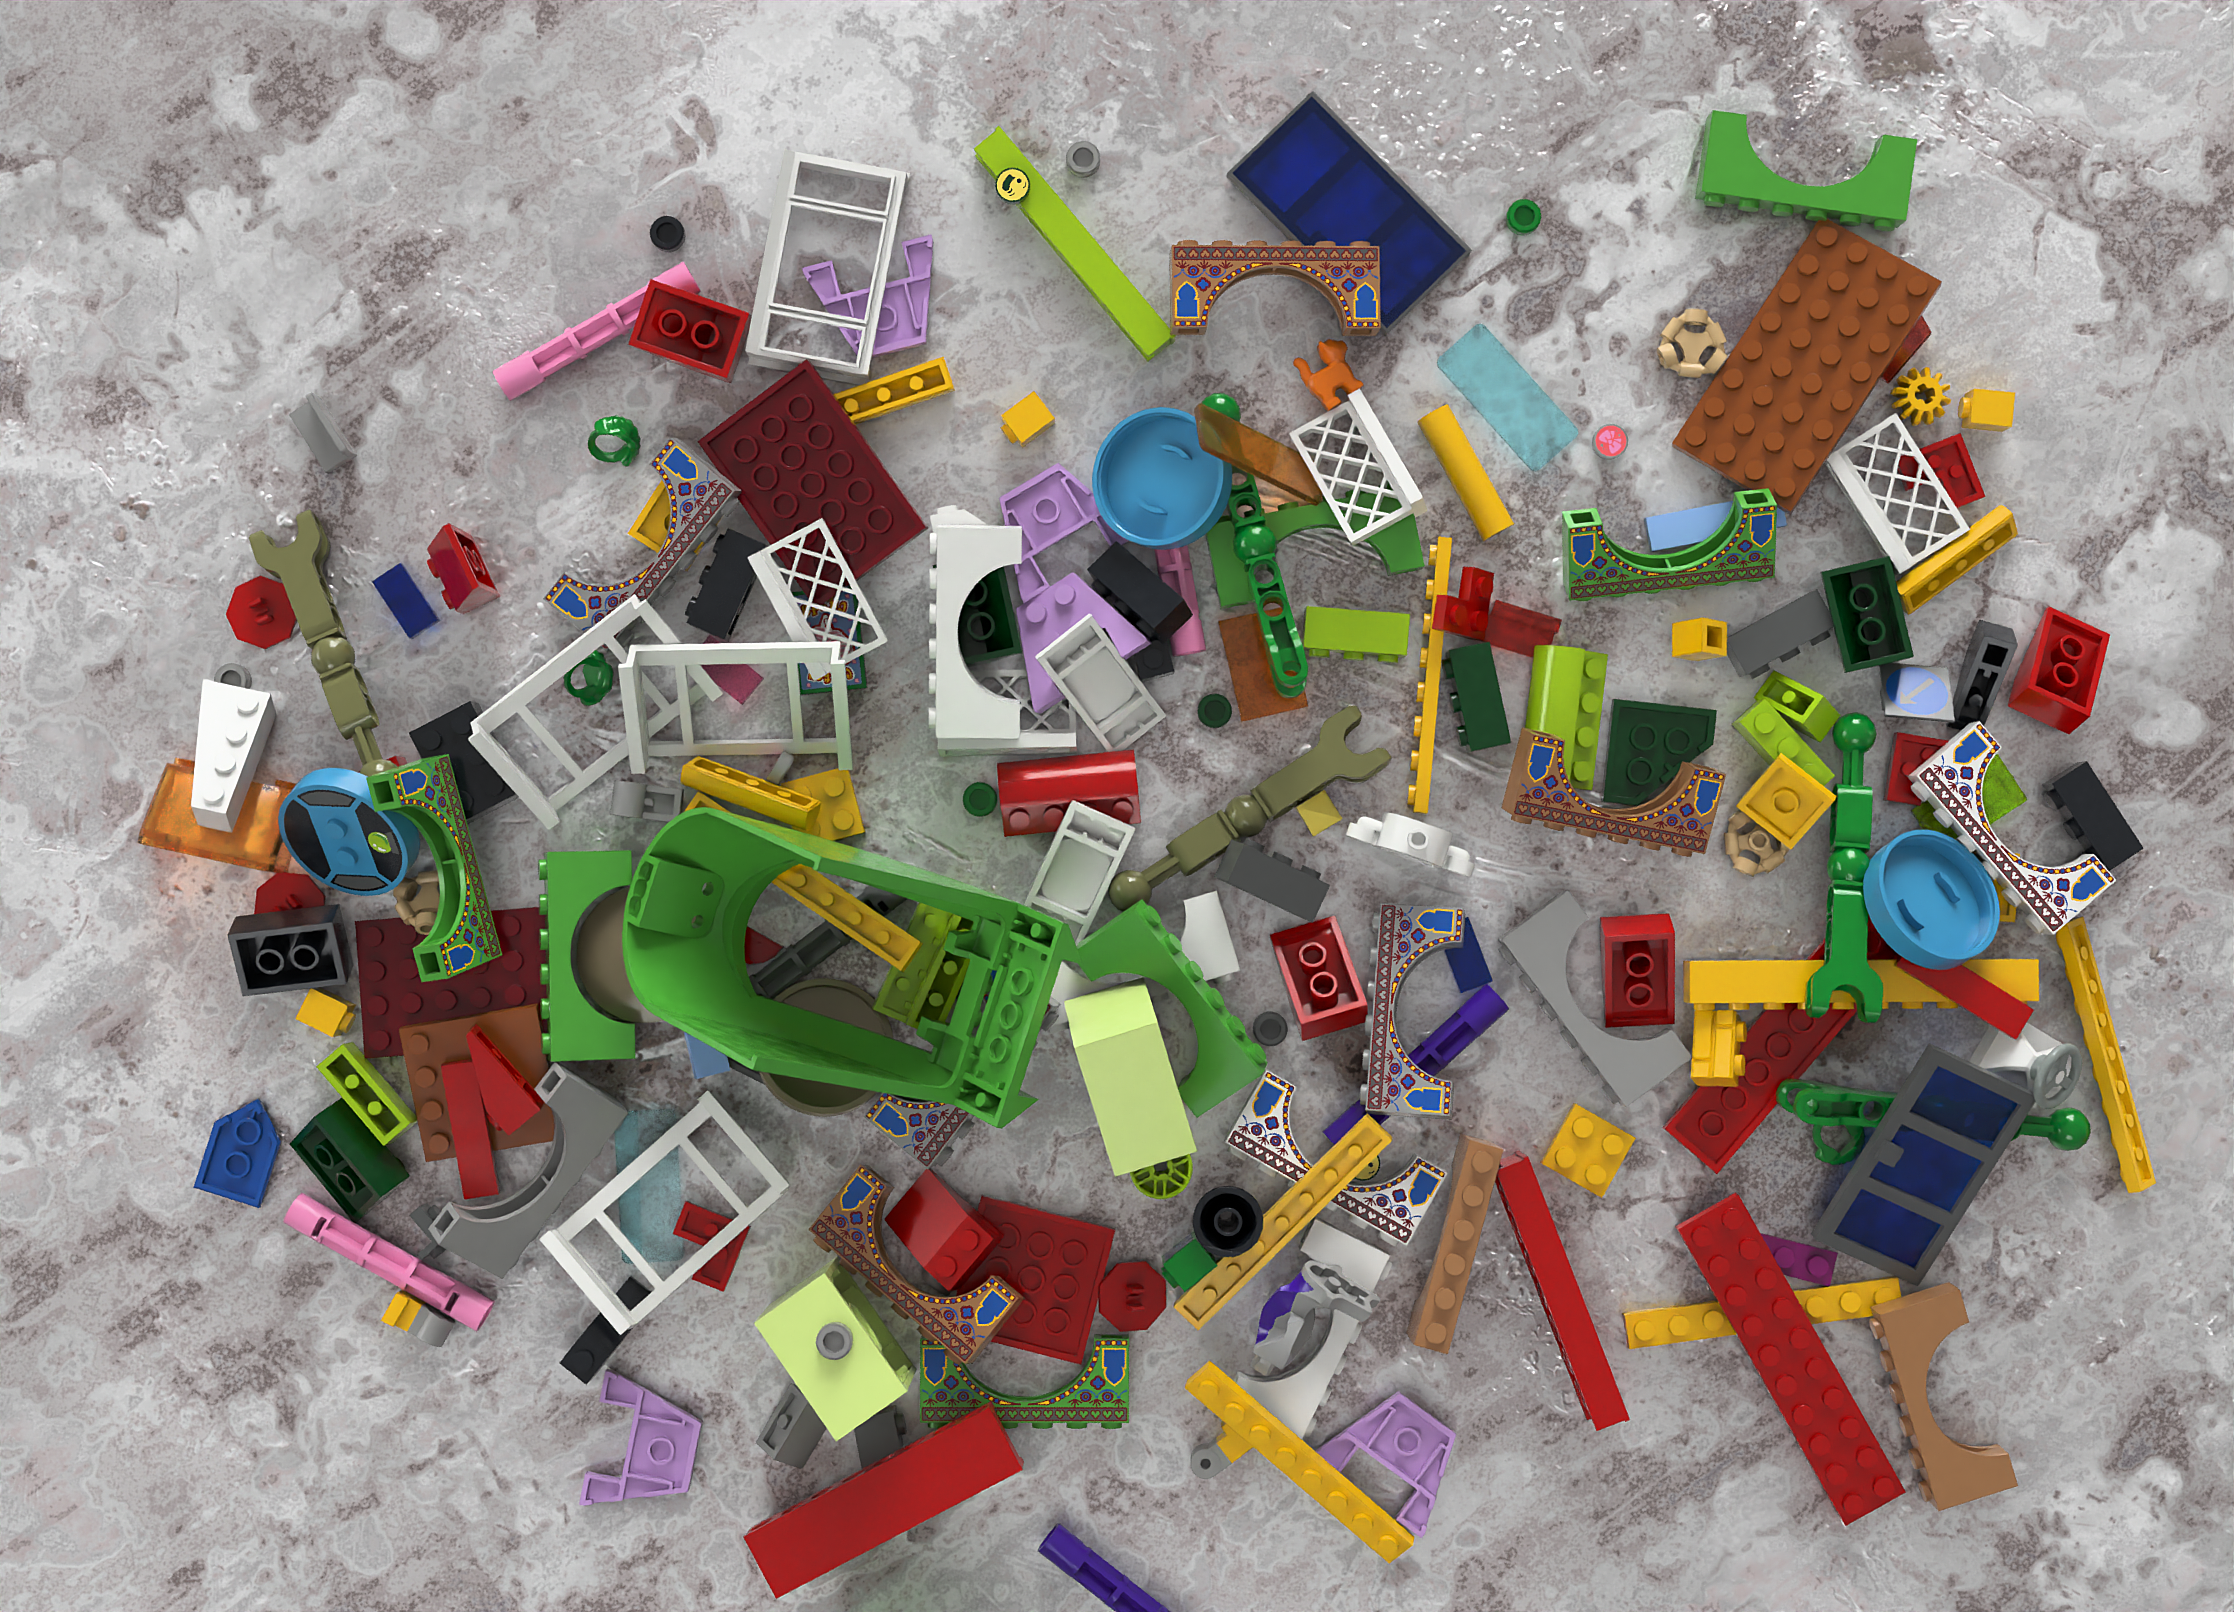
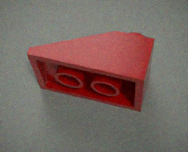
M650 279L628 345L695 372L731 384L749 333L752 316L749 312Z
M450 523L444 525L427 548L431 557L427 560V564L436 579L441 578L445 590H442L441 593L450 610L455 608L456 612L465 614L499 598L500 595L472 535Z
M2048 606L2044 611L2014 679L2008 707L2066 734H2071L2091 715L2110 634Z
M1670 914L1600 917V954L1605 1028L1675 1024V931Z
M1335 915L1314 921L1313 923L1310 922L1270 934L1271 944L1290 1008L1302 1041L1365 1023L1366 1015H1368V1004Z
M931 1168L926 1169L884 1218L885 1222L921 1266L948 1291L961 1289L1004 1238L994 1226Z

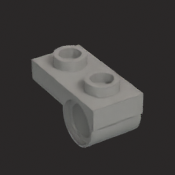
M614 780L610 815L669 822L682 812L684 789Z

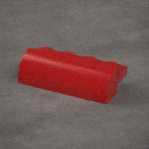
M1134 750L997 763L1004 837L1056 832L1072 800L1125 824L1141 823Z

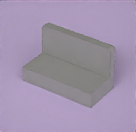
M311 392L306 395L309 402L290 413L289 416L323 470L329 474L355 458L357 454L323 400Z
M791 1383L761 1432L756 1444L773 1460L802 1469L825 1432L826 1426L798 1386Z

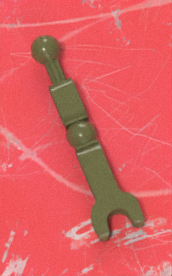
M310 509L299 513L296 516L298 535L295 541L287 547L278 548L274 540L262 530L251 534L249 541L257 564L283 582L306 644L312 649L311 663L316 672L320 674L319 678L336 725L346 740L353 738L363 765L359 773L369 777L396 768L397 766L394 763L382 758L372 729L380 725L379 719L359 668L354 665L356 662L354 648L347 640L342 621L322 570L323 563L328 558L331 545L320 519Z
M1349 706L1324 721L1316 747L1250 790L1252 795H1240L1233 798L1227 804L1224 812L1222 809L1172 840L1166 846L1169 854L1144 871L1125 870L1118 873L1109 885L1111 903L1122 912L1141 899L1148 904L1153 888L1179 871L1185 877L1197 872L1223 855L1231 839L1241 842L1240 837H1252L1259 834L1264 829L1267 820L1271 823L1337 780H1344L1349 783L1366 782L1389 765L1392 759L1391 755L1384 748H1376L1362 755L1349 750L1345 744L1346 736L1360 724L1362 713L1357 706Z

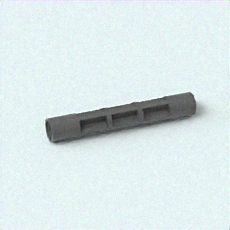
M872 886L866 887L863 890L864 892L856 897L884 917L908 899ZM825 920V922L796 944H791L787 947L784 953L759 972L749 976L755 993L774 999L801 977L811 973L813 968L842 946L848 945L853 938Z

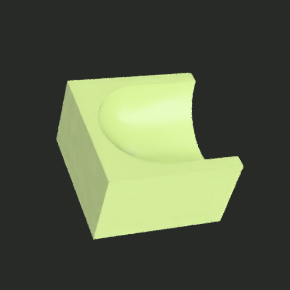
M1144 977L1064 1001L1074 1049L1115 1177L1197 1152Z
M838 1256L769 1304L754 1322L835 1441L844 1437L906 1393L916 1372L915 1366L850 1273L840 1265ZM831 1322L845 1324L853 1335V1345L849 1353L838 1360H830L823 1357L816 1346V1337L824 1325Z

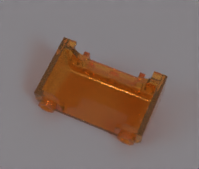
M175 757L174 763L166 762L140 828L137 843L261 871L288 873L292 855L282 839L278 816L283 801L295 787L296 783L276 779L273 786L251 781L235 827L231 833L197 824L191 808L195 761Z

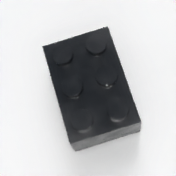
M472 701L409 732L421 759L449 754L467 825L519 798L468 740L473 735L470 722L483 713L479 703ZM490 732V734L497 740L494 732Z
M339 904L236 916L227 934L243 997L347 984L354 966Z

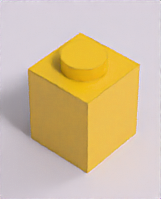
M1975 388L1965 393L1964 397L1960 399L1958 406V417L1962 418L1961 428L2003 432L2011 428L2015 393Z
M1033 391L1001 415L1004 425L1000 428L1012 444L1018 441L1023 448L1053 426L1055 418L1035 391Z
M1702 617L1672 623V657L1702 661L1727 656V622Z
M321 987L311 988L295 1019L331 1037L341 1036L343 1032L347 1033L355 1021L356 1014H353L356 1004Z

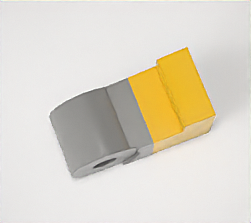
M403 1290L395 1294L381 1319L382 1322L392 1327L397 1326L435 1347L443 1346L456 1322L439 1309Z
M1221 1421V1428L1224 1432L1210 1443L1200 1444L1192 1451L1191 1469L1197 1477L1210 1479L1253 1448V1446L1224 1421Z

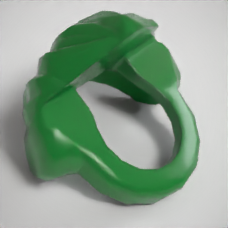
M618 415L605 417L595 422V430L591 432L588 438V449L591 455L603 462L621 461L623 466L628 467L639 454L641 447V438L637 427L634 426L630 419ZM599 435H612L619 437L626 444L618 451L605 452L597 447L595 440Z
M595 650L564 675V686L569 694L580 698L584 706L595 705L611 691L614 671L612 666L606 662L603 653ZM585 664L582 672L587 686L575 689L571 684L572 672L579 665Z
M1814 1124L1812 1137L1813 1142L1818 1147L1815 1157L1831 1165H1841L1853 1161L1862 1152L1863 1145L1865 1144L1866 1136L1863 1126L1844 1125L1852 1138L1840 1152H1837L1834 1148L1827 1146L1821 1138L1823 1125Z

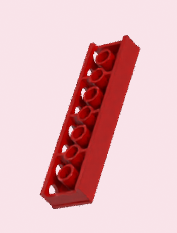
M1521 1151L1514 1152L1515 1154L1501 1159L1495 1185L1586 1420L1592 1419L1596 1431L1622 1421L1627 1422L1630 1420L1529 1157Z
M992 1401L752 1526L743 1538L777 1599L1022 1471L1024 1461L1022 1457H1019L994 1410Z

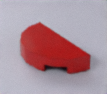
M747 926L744 943L745 963H764L776 957L784 948L779 943Z

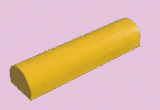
M940 357L835 393L834 396L854 424L857 425L953 392L955 389L944 357Z
M1446 404L1418 420V425L1483 542L1513 526L1512 518L1449 405Z
M1999 505L1969 527V531L1946 544L1896 581L1903 611L1908 615L1913 613L2017 536L2018 531L2013 513L2003 505Z
M701 756L695 757L682 767L680 781L682 785L805 831H809L817 819L821 802L817 799Z

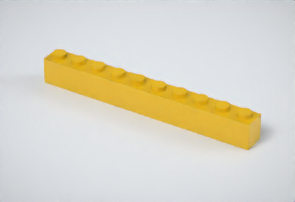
M1897 959L1867 960L1870 968L1879 975L1883 982L1882 1009H1889V1002H1902L1903 1009H1923V1002H1936V1008H1958V1005L1894 966ZM1970 959L1962 964L2028 1005L2027 1001H2039V959ZM1824 960L1683 961V1000L1685 1003H1694V1010H1715V1003H1728L1729 1010H1749L1750 1003H1763V1009L1767 1010L1784 1009V1003H1798V1009H1806V983L1824 965ZM1839 990L1832 992L1829 1003H1832V1009H1854V1002L1856 1001L1849 993Z

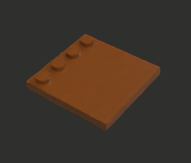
M538 1004L406 1025L399 1028L426 1162L456 1157L441 1065L447 1062L472 1059L466 1039V1034L472 1026L477 1024L534 1089L551 1068L548 1054H542L541 1034L544 1031ZM545 1102L540 1111L509 1136L504 1130L498 1131L488 1120L493 1151L551 1142L554 1139V1117L551 1108Z

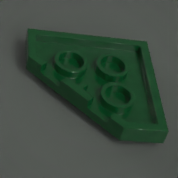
M1612 699L1601 802L1634 806L1640 804L1652 792L1678 773L1682 761L1690 763L1713 745L1717 710Z

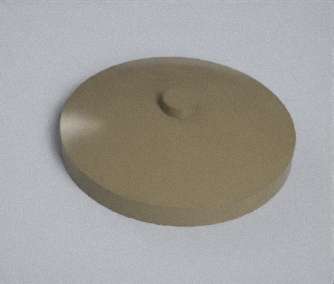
M628 887L606 897L592 910L584 922L577 943L578 971L589 995L608 1013L623 1020L637 1023L664 1021L649 1012L640 1003L627 977L623 957L622 931L626 900L630 889ZM696 916L692 919V924L696 920Z
M829 978L806 980L787 988L774 999L893 1038L892 1028L887 1016L872 1009L875 999L861 988L842 980ZM759 1071L766 1087L780 1102L797 1112L811 1116L830 1117L846 1114L867 1103L877 1093L876 1091Z

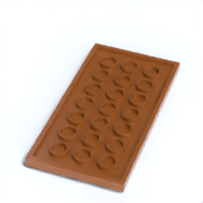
M1829 219L1826 221L1818 220L1672 442V447L1748 491L1769 488L1777 503V508L1791 515L1936 295L1942 281Z

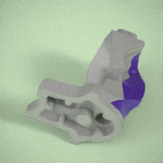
M1318 1261L1306 1262L1295 1279L1289 1284L1279 1287L1263 1306L1257 1339L1253 1349L1255 1356L1250 1366L1263 1375L1269 1376L1275 1366L1282 1370L1292 1362L1310 1338L1315 1322V1307L1330 1310L1337 1309L1363 1322L1369 1318L1372 1308L1377 1306L1380 1297L1345 1277L1342 1273V1267L1338 1265L1329 1266Z

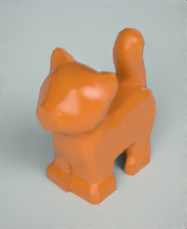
M1328 339L1324 342L1319 341L1317 351L1320 359L1327 364V367L1315 373L1311 372L1306 360L1298 357L1293 361V365L1298 368L1305 386L1311 395L1321 401L1322 406L1327 412L1342 403L1340 398L1335 396L1338 389H1343L1348 396V394L1359 388L1361 390L1364 386L1362 381L1355 378L1351 367L1345 360L1348 347L1343 340Z

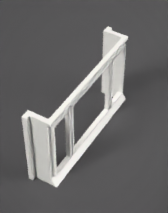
M784 149L745 349L749 356L748 365L789 373L807 359L812 363L822 379L857 386L871 381L870 364L904 187L908 188L910 173ZM805 168L890 184L885 212L795 195L799 169ZM792 206L883 223L864 320L774 303ZM771 314L862 331L856 364L765 347Z
M635 594L470 722L473 735L468 738L470 743L548 830L560 822L556 813L558 809L629 755L627 737L585 770H582L526 704L604 643L622 664H626L628 653L613 636L639 616L643 618L664 644H682L645 599L641 602ZM686 665L687 672L696 682L689 687L690 705L694 704L705 694L712 702L723 694L722 690L701 665ZM642 671L643 688L661 709L647 720L650 738L680 715L678 697H676L669 703ZM516 712L574 777L549 798L545 796L490 734V732Z
M840 641L630 645L626 664H619L618 666L631 774H645L649 756L782 754L783 751L789 754L837 753L839 770H853L845 660H841ZM831 662L836 738L804 739L798 663ZM787 663L793 739L694 740L686 665ZM675 665L683 741H650L641 666Z
M709 1090L697 1099L700 1102L570 1218L557 1229L549 1230L539 1239L620 1335L626 1330L634 1328L789 1190V1182ZM711 1116L771 1184V1187L748 1207L688 1138ZM680 1145L739 1215L664 1281L607 1215L605 1210ZM594 1219L602 1225L655 1288L631 1311L571 1242Z

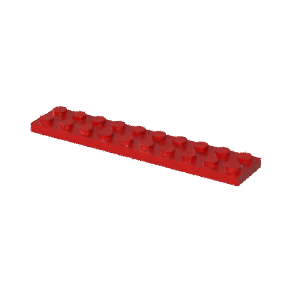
M1868 914L1867 960L1897 959L1899 954L1880 936ZM1825 938L1806 960H1824ZM1854 1002V1009H1832V1003H1829V1009L1820 1018L1809 1017L1806 1014V1009H1798V1003H1784V1009L1781 1010L1763 1009L1747 1028L1746 1042H1740V1055L1745 1057V1074L1738 1077V1086H1697L1662 1128L1709 1169L1718 1174L1778 1104L1776 1092L1780 1083L1786 1079H1799L1856 1013V1002Z
M1735 1192L1675 1226L1843 1524L1847 1526L1906 1493L1740 1196Z

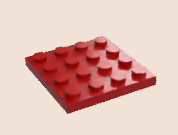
M981 1195L977 1212L994 1226L1004 1238L961 1289H957L956 1296L964 1295L977 1289L991 1276H1000L1025 1299L990 1342L1081 1365L1098 1301V1285L1104 1277L1115 1228Z

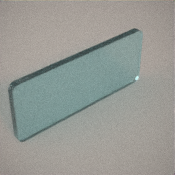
M1475 325L1437 360L1438 368L1531 471H1539L1577 437V427L1485 325Z
M668 1108L628 1111L629 1113L624 1118L622 1126L617 1131H614L617 1175L677 1123L675 1110ZM677 1146L618 1198L620 1230L648 1262L678 1261L685 1255L684 1238L673 1234L682 1211L679 1148ZM621 1249L622 1260L627 1264H633L631 1259Z

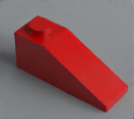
M475 1024L466 1034V1039L485 1110L489 1113L487 1118L498 1131L504 1130L509 1136L540 1111L544 1101L481 1028Z

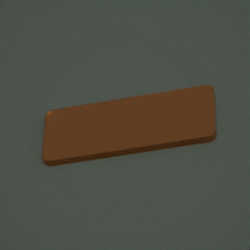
M1199 403L1194 408L1198 440L1202 450L1315 506H1318L1323 501L1322 492L1298 451L1202 403Z

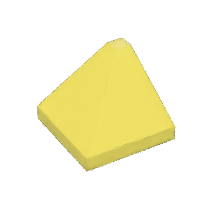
M1325 790L1295 808L1313 837L1342 819Z

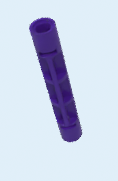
M1485 984L1428 1038L1424 1039L1408 1057L1421 1070L1431 1076H1435L1477 1037H1480L1509 1010V1007L1488 984ZM1359 1099L1322 1132L1335 1145L1367 1114L1365 1110L1366 1105H1360ZM1369 1114L1379 1125L1390 1117L1389 1115Z
M1060 1523L1053 1527L1038 1548L1040 1554L1068 1576L1075 1579L1115 1612H1170L1164 1605H1161L1134 1584L1126 1575L1115 1569L1091 1550L1090 1547L1084 1545L1079 1538Z

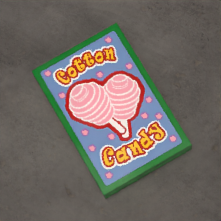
M803 591L792 592L794 597L806 601L809 600ZM845 591L840 593L836 610L856 615L859 605L856 595ZM834 599L824 606L832 608ZM798 603L804 614L807 605ZM810 607L807 617L810 627L825 632L830 612ZM834 614L829 633L848 639L854 620ZM858 621L852 640L863 643L861 622ZM815 634L818 642H822L823 636ZM828 637L826 639V642L838 641ZM841 641L840 657H843L847 643ZM850 645L848 654L860 647ZM863 654L845 664L847 690L868 688ZM798 663L800 695L833 692L831 672L814 681L806 665Z

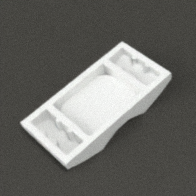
M1090 613L1035 656L1042 668L1107 752L1123 751L1166 717V714L1125 659L1120 656L1116 647Z
M1072 800L1023 905L1068 924L1077 946L1079 942L1084 940L1134 834L1135 828Z

